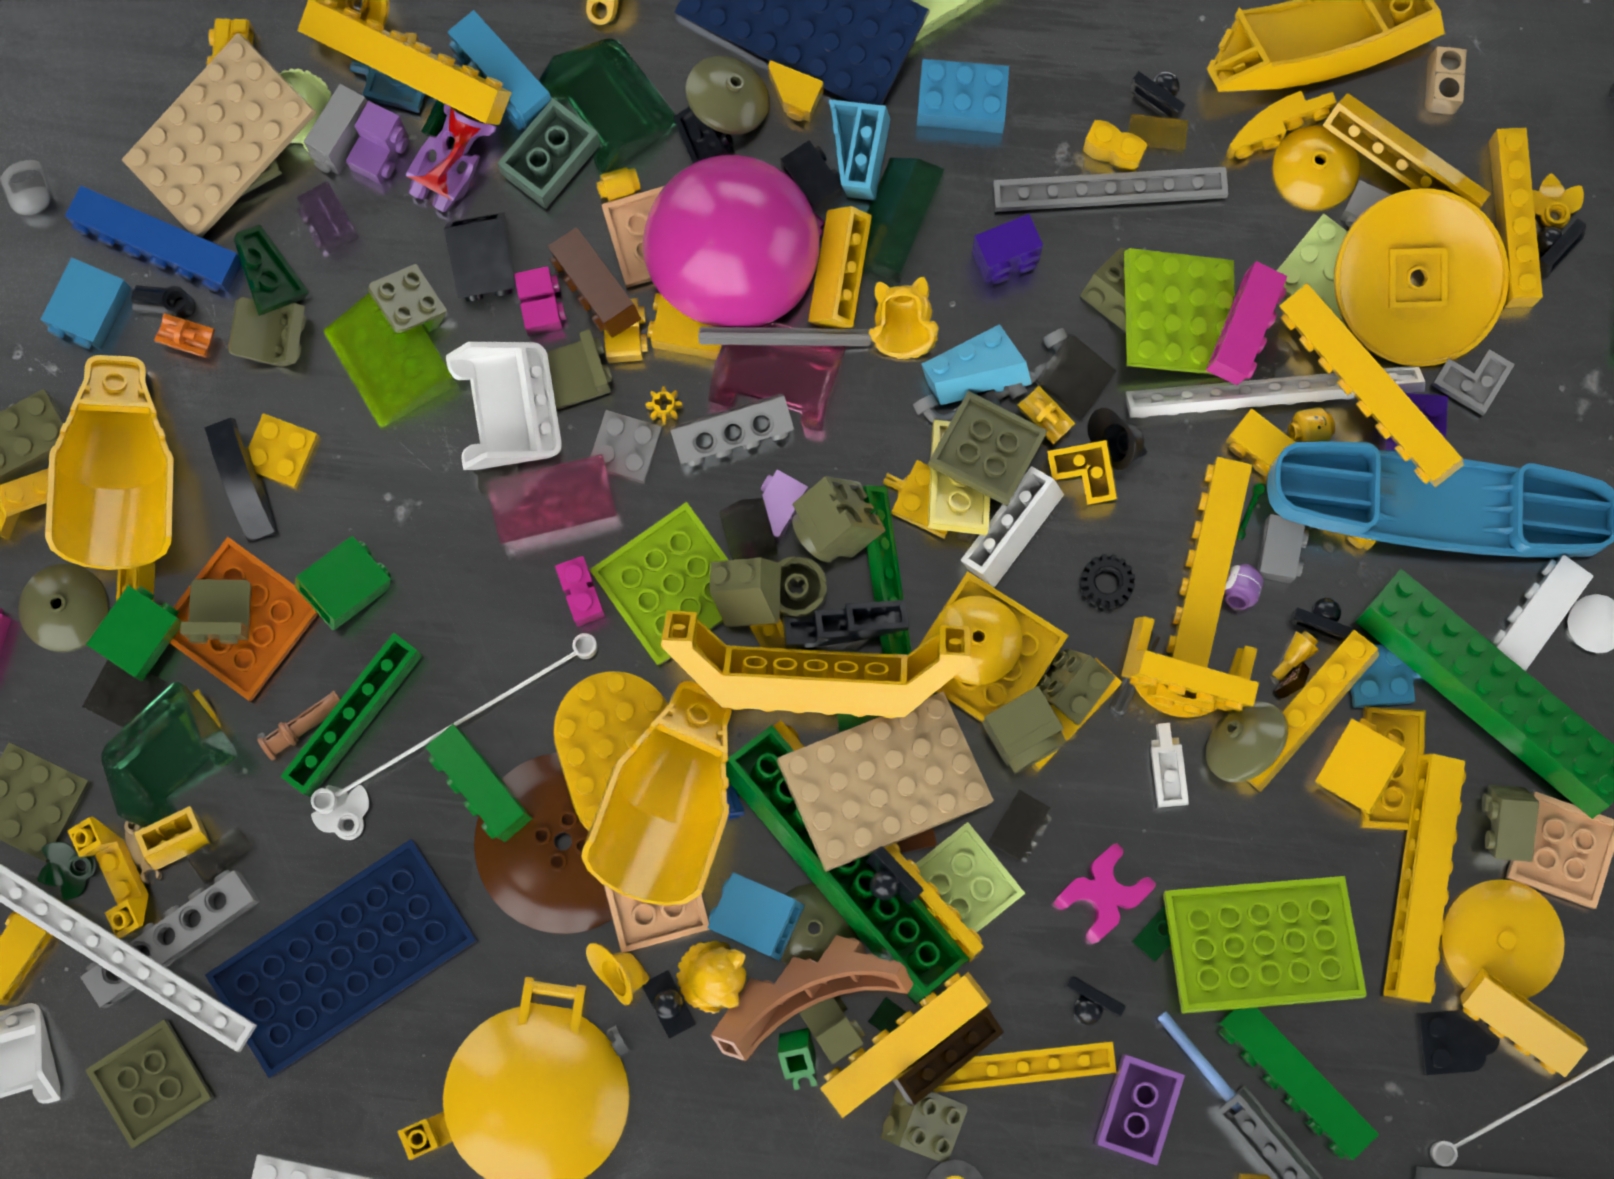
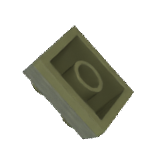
M764 558L711 562L710 594L725 626L737 627L779 623L780 563Z

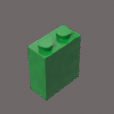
M352 535L297 575L295 588L334 631L388 591L391 575L382 563L377 564L371 557V551L368 546L362 541L358 542Z
M128 585L86 645L133 677L143 681L178 632L183 621L176 617L179 614L178 610L166 602L159 606L152 601L155 595L142 586L135 590Z

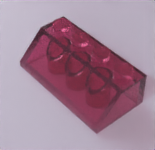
M603 454L487 482L500 544L617 516V509Z

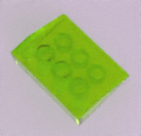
M370 293L366 294L323 330L381 429L457 385L422 324L402 333L395 332Z

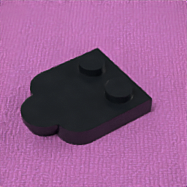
M1463 1010L1417 1013L1424 1075L1478 1071L1484 1066L1486 1055L1494 1053L1499 1047L1500 1037L1488 1028L1489 1025L1483 1024L1481 1018L1478 1021L1472 1019Z

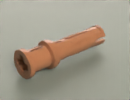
M333 690L325 698L312 705L288 723H279L278 728L264 738L259 737L257 741L271 761L275 760L276 755L288 746H295L299 741V737L324 721L341 700L340 697Z

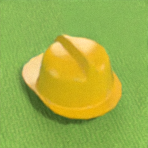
M590 943L587 946L586 955L593 971L612 990L621 1003L629 1005L632 1002L633 993L649 981V975L641 963L629 952L611 954L600 944Z

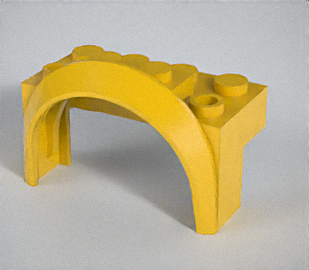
M1146 616L1134 619L1121 676L1130 679L1129 684L1134 685L1139 695L1149 705L1165 714L1184 718L1206 715L1216 709L1232 712V710L1242 711L1243 707L1254 706L1259 682L1250 680L1257 648L1250 646L1237 648L1227 674L1147 651L1155 619ZM1186 691L1196 693L1195 699L1180 695H1185Z

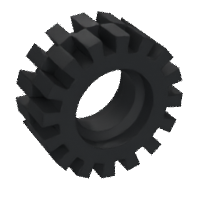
M1101 554L1100 557L1097 558L1096 556L1087 563L1081 574L1079 586H1081V594L1086 597L1085 601L1088 604L1091 602L1094 608L1098 609L1100 607L1108 611L1110 608H1113V610L1117 609L1120 605H1124L1135 587V574H1132L1133 568L1130 564L1127 565L1125 563L1126 560L1124 558L1118 559L1116 558L1117 555L1114 554L1111 556ZM1109 571L1117 576L1119 586L1116 591L1104 593L1098 589L1096 577L1101 572Z

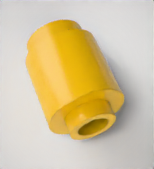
M627 167L601 174L600 181L596 182L600 198H606L607 202L635 195L636 191L641 190L635 168L627 169Z

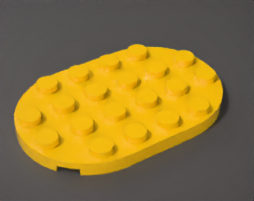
M618 671L602 672L581 680L565 695L555 716L553 737L556 752L575 812L580 822L588 831H590L613 767L668 706L665 698L653 685L630 673Z

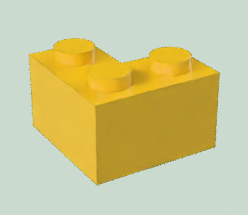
M1107 440L1047 451L1051 476L1055 481L1082 476L1087 505L1118 499Z

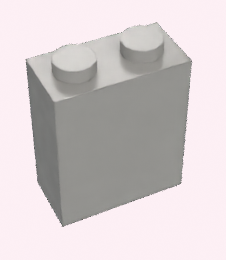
M339 84L304 140V144L309 151L308 155L315 161L314 165L326 173H329L331 170L340 175L345 167L346 159L359 138L355 124L368 103L364 96L342 84Z

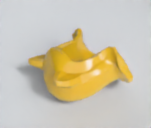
M918 278L913 285L888 287L885 283L878 282L874 292L878 303L875 312L876 327L870 328L868 332L871 340L875 343V347L889 357L904 360L911 357L916 359L921 355H925V353H929L934 348L935 342L938 341L939 328L935 321L930 322L932 307L928 300L929 285L926 278Z
M718 940L705 943L698 942L696 945L690 946L689 951L685 952V955L681 957V961L678 963L677 967L680 969V972L676 973L677 985L681 987L679 991L684 996V1000L689 1005H692L693 1008H700V1010H704L706 1013L711 1012L712 1014L720 1012V1009L723 1007L735 1008L738 1006V994L744 988L746 983L745 976H747L746 970L742 966L745 954L736 949L732 950L729 944L724 941L719 942Z

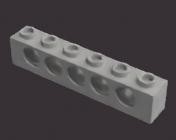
M226 870L213 879L215 883L205 890L202 887L188 896L189 902L181 907L176 905L168 909L162 915L164 917L163 920L155 925L153 923L147 924L137 932V938L130 943L127 940L124 942L137 950L146 946L149 949V957L164 967H168L260 901L241 872ZM223 893L226 896V904L218 910L214 906V899L218 894ZM197 910L201 915L200 923L195 927H191L189 916L193 911ZM172 928L175 932V939L171 944L167 945L163 940V935L166 930ZM96 962L86 967L88 972L80 977L101 1008H109L136 989L123 979L116 981L113 978L112 972Z

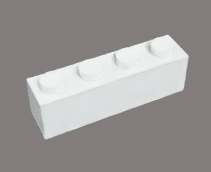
M1033 466L1030 467L1009 505L1002 504L990 520L987 535H979L962 557L961 562L970 573L995 588L1064 496L1056 481Z
M1565 555L1556 561L1550 559L1541 571L1545 575L1539 584L1534 582L1525 593L1524 597L1527 598L1522 608L1517 606L1507 618L1511 622L1505 631L1500 629L1491 640L1494 646L1525 671L1594 577Z

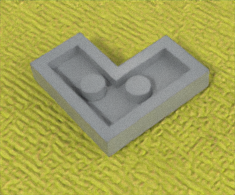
M1490 349L1486 352L1474 373L1448 359L1432 386L1483 416L1515 364Z

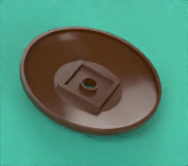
M557 753L542 755L522 763L501 780L533 819L506 842L497 837L494 839L490 838L481 827L485 823L483 819L479 816L477 820L474 838L475 860L480 878L487 892L496 904L510 917L530 928L554 934L580 933L612 921L604 884L587 870L581 857L589 831L580 822L575 812ZM561 833H567L572 838V844L566 850H559L555 845V839Z

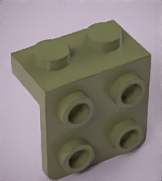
M1119 248L1094 273L1080 297L1126 332L1124 251L1127 249Z
M417 264L369 284L368 291L393 330L397 333L405 332L423 323L429 332L439 328L447 312Z
M246 297L238 298L235 302L228 345L229 353L279 367L296 363L301 354L300 335L306 323L304 315L305 306L293 303L259 316L253 299Z
M590 329L579 332L581 341L547 351L556 409L611 393L607 382L613 381L608 364L602 365L599 355L603 354L604 351L599 336L593 338Z
M193 580L190 587L189 622H181L180 634L188 638L191 643H208V639L220 640L219 642L224 644H237L238 640H249L251 583L247 580Z
M1067 648L1055 656L1052 666L1042 676L1036 687L1039 686L1049 704L1055 706L1073 723L1080 725L1115 679V676L1092 656Z
M897 1089L890 1113L884 1121L883 1132L880 1138L936 1161H949L967 1113V1106L935 1092L929 1093L915 1106H909L899 1089Z

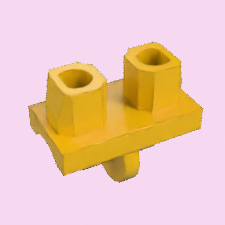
M1040 386L1035 388L1031 394L1017 405V408L1032 423L1048 430L1045 437L1053 445L1076 424Z

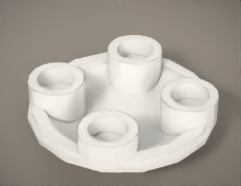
M1594 594L1585 596L1575 602L1568 615V637L1586 651L1607 653L1614 649V600L1608 596Z

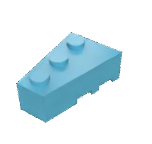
M829 99L842 188L847 197L875 201L891 120L886 106Z
M1000 324L921 364L927 385L940 405L961 401L968 391L976 394L994 389L996 393L1004 391L1005 386L1022 383L1023 386L1032 384L1026 361Z

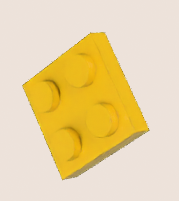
M263 413L248 447L256 475L297 490L319 435Z

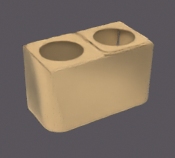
M1437 46L1428 56L1425 108L1431 113L1454 114L1463 103L1467 49ZM1441 58L1455 59L1460 63V66L1454 70L1446 69L1441 63ZM1452 78L1458 82L1459 93L1456 96L1445 97L1441 94L1439 84L1443 79Z

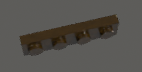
M985 1007L895 1077L893 1082L909 1106H915L1001 1036L1004 1031L989 1008Z

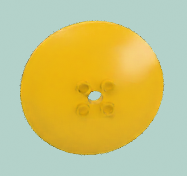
M1421 188L1397 192L1367 208L1346 233L1340 245L1334 268L1336 302L1339 312L1350 332L1366 349L1378 357L1406 366L1425 367L1443 364L1448 359H1457L1476 347L1497 322L1503 310L1509 287L1507 253L1503 241L1491 220L1476 205L1465 198L1438 189ZM1417 269L1424 275V281L1418 287L1414 286L1410 279L1412 272Z

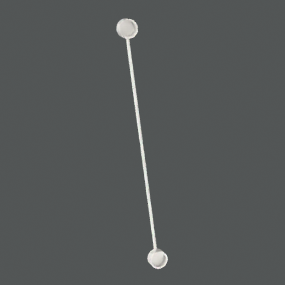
M587 633L579 634L573 640L572 647L574 652L453 724L456 726L460 725L576 655L581 659L592 658L598 649L595 638ZM448 727L335 794L327 788L316 790L311 796L312 807L320 814L331 813L337 806L338 796L433 741Z
M1614 1055L1454 1145L1448 1141L1434 1143L1430 1150L1431 1159L1437 1165L1451 1166L1457 1160V1148L1614 1061Z

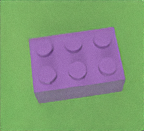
M1121 1055L1094 1144L1157 1165L1185 1075L1128 1055Z

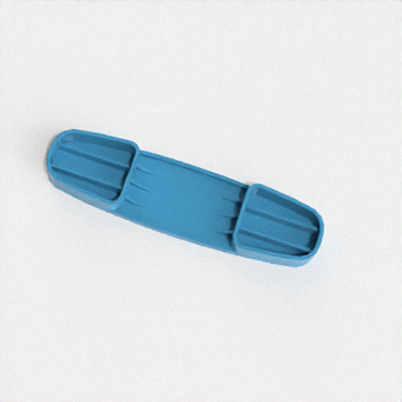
M1320 441L1297 442L1286 447L1270 465L1268 473V500L1274 511L1283 519L1354 537L1453 552L1560 558L1563 555L1568 558L1590 557L1601 552L1614 542V489L1606 482L1596 478L1535 463L1515 468L1463 459L1464 465L1435 488L1430 482L1424 484L1414 472L1417 468L1410 459L1405 462L1396 451L1378 450L1373 444L1366 442Z

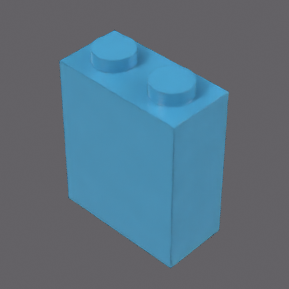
M71 257L40 320L48 326L47 331L57 337L64 338L65 335L75 338L73 341L75 344L89 350L93 346L101 350L131 287L124 279Z
M733 872L722 887V897L718 906H715L710 913L708 929L780 961L805 905L796 899Z

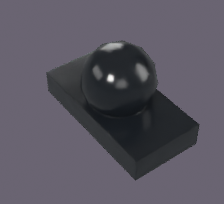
M1140 71L1137 72L1132 79L1131 92L1174 122H1177L1182 115L1186 104L1175 97L1180 90V83L1173 73L1161 72L1152 81Z
M1577 219L1565 233L1555 226H1546L1538 232V249L1545 254L1539 261L1540 273L1544 278L1548 277L1584 238L1586 224L1580 219Z
M1326 597L1314 603L1312 612L1297 607L1289 621L1291 622L1290 624L1341 643L1354 630V628L1338 623L1341 618L1340 605L1334 599Z
M880 846L866 860L876 871L870 881V890L876 898L890 900L898 894L907 905H910L924 891L918 882L883 846Z
M669 970L649 979L642 986L669 1039L696 1025Z
M1075 976L1069 977L1064 986L1080 995L1074 1002L1073 1014L1081 1024L1093 1025L1097 1023L1102 1017L1103 1009L1117 1017H1121L1126 1008L1123 1003Z

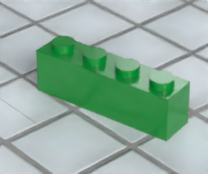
M452 724L425 747L431 754L428 758L430 763L439 772L444 770L449 778L446 780V783L456 794L461 792L467 799L463 804L474 817L479 814L485 823L481 827L490 838L494 839L497 837L506 842L533 819L465 733L456 725Z

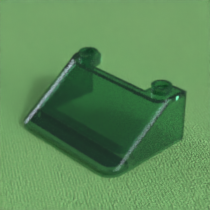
M606 38L553 56L538 80L549 92L551 99L554 98L559 102V100L566 98L582 120L598 132L600 143L603 147L599 148L594 154V162L602 174L620 166L673 129L676 124L673 118L676 115L625 47L619 41L612 38Z
M174 682L105 745L101 755V762L118 816L145 828L172 814V807L168 805L166 798L210 758L214 764L225 767L237 757L232 742L189 688L183 683Z

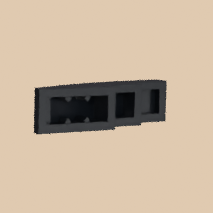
M230 417L204 427L223 486L247 541L251 543L277 533L262 478L256 476L249 449L243 447L236 419Z
M905 600L847 603L844 609L815 610L812 616L783 618L786 649L849 643L909 629Z

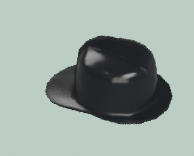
M1109 408L1097 409L1090 416L1088 422L1091 443L1108 441L1113 468L1124 470L1133 461L1147 454L1148 451L1144 446V436L1138 426L1125 422Z

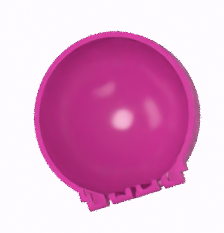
M741 155L709 157L695 162L678 172L657 195L644 228V260L648 273L658 291L673 307L686 316L713 327H757L782 317L796 306L805 295L815 274L819 256V239L823 235L822 228L825 225V221L813 212L808 199L799 186L787 174L775 166L753 157Z

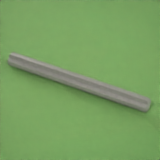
M700 327L698 331V340L702 345L868 347L871 344V338L868 333L869 329Z

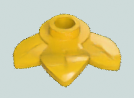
M1552 173L1541 182L1539 191L1533 190L1535 214L1541 217V221L1545 226L1564 228L1570 221L1571 214L1577 212L1583 204V187L1578 185L1565 190ZM1550 213H1557L1559 216V220H1554L1550 216Z

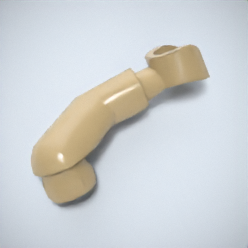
M130 818V821L127 820L124 825L125 844L135 865L142 870L140 874L142 881L149 884L148 874L155 870L144 859L134 832L145 828L144 823L140 819ZM158 869L155 871L156 879L160 880L162 872Z

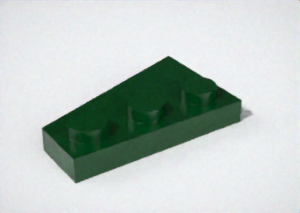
M261 225L236 233L233 240L259 316L306 298L309 291Z

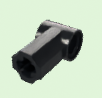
M136 285L132 291V309L135 312L165 313L183 319L191 316L195 310L193 297L178 286L162 288ZM183 297L182 304L174 308L175 300Z

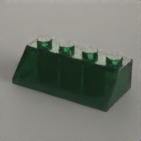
M890 157L879 182L876 199L871 201L867 214L872 215L863 269L895 282H901L943 183L944 168L918 158Z

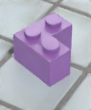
M368 101L355 124L359 138L347 157L346 162L352 171L382 185L384 179L392 175L395 168L394 161L399 153L402 154L406 150L409 138L399 115Z

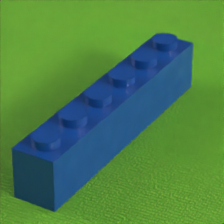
M81 185L65 214V217L72 223L71 228L84 235H88L89 232L98 235L97 239L106 245L113 247L116 243L123 246V251L137 258L140 255L150 258V263L162 269H165L166 266L176 269L175 273L180 277L190 281L194 277L202 281L201 285L215 292L218 289L228 292L242 265L239 255L229 249Z

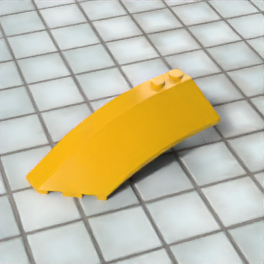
M1292 0L1241 10L1239 7L1235 14L1236 20L1231 29H1227L1218 46L1219 52L1215 60L1210 61L1207 71L1218 91L1283 89L1337 78L1394 58L1444 35L1441 10L1434 0Z

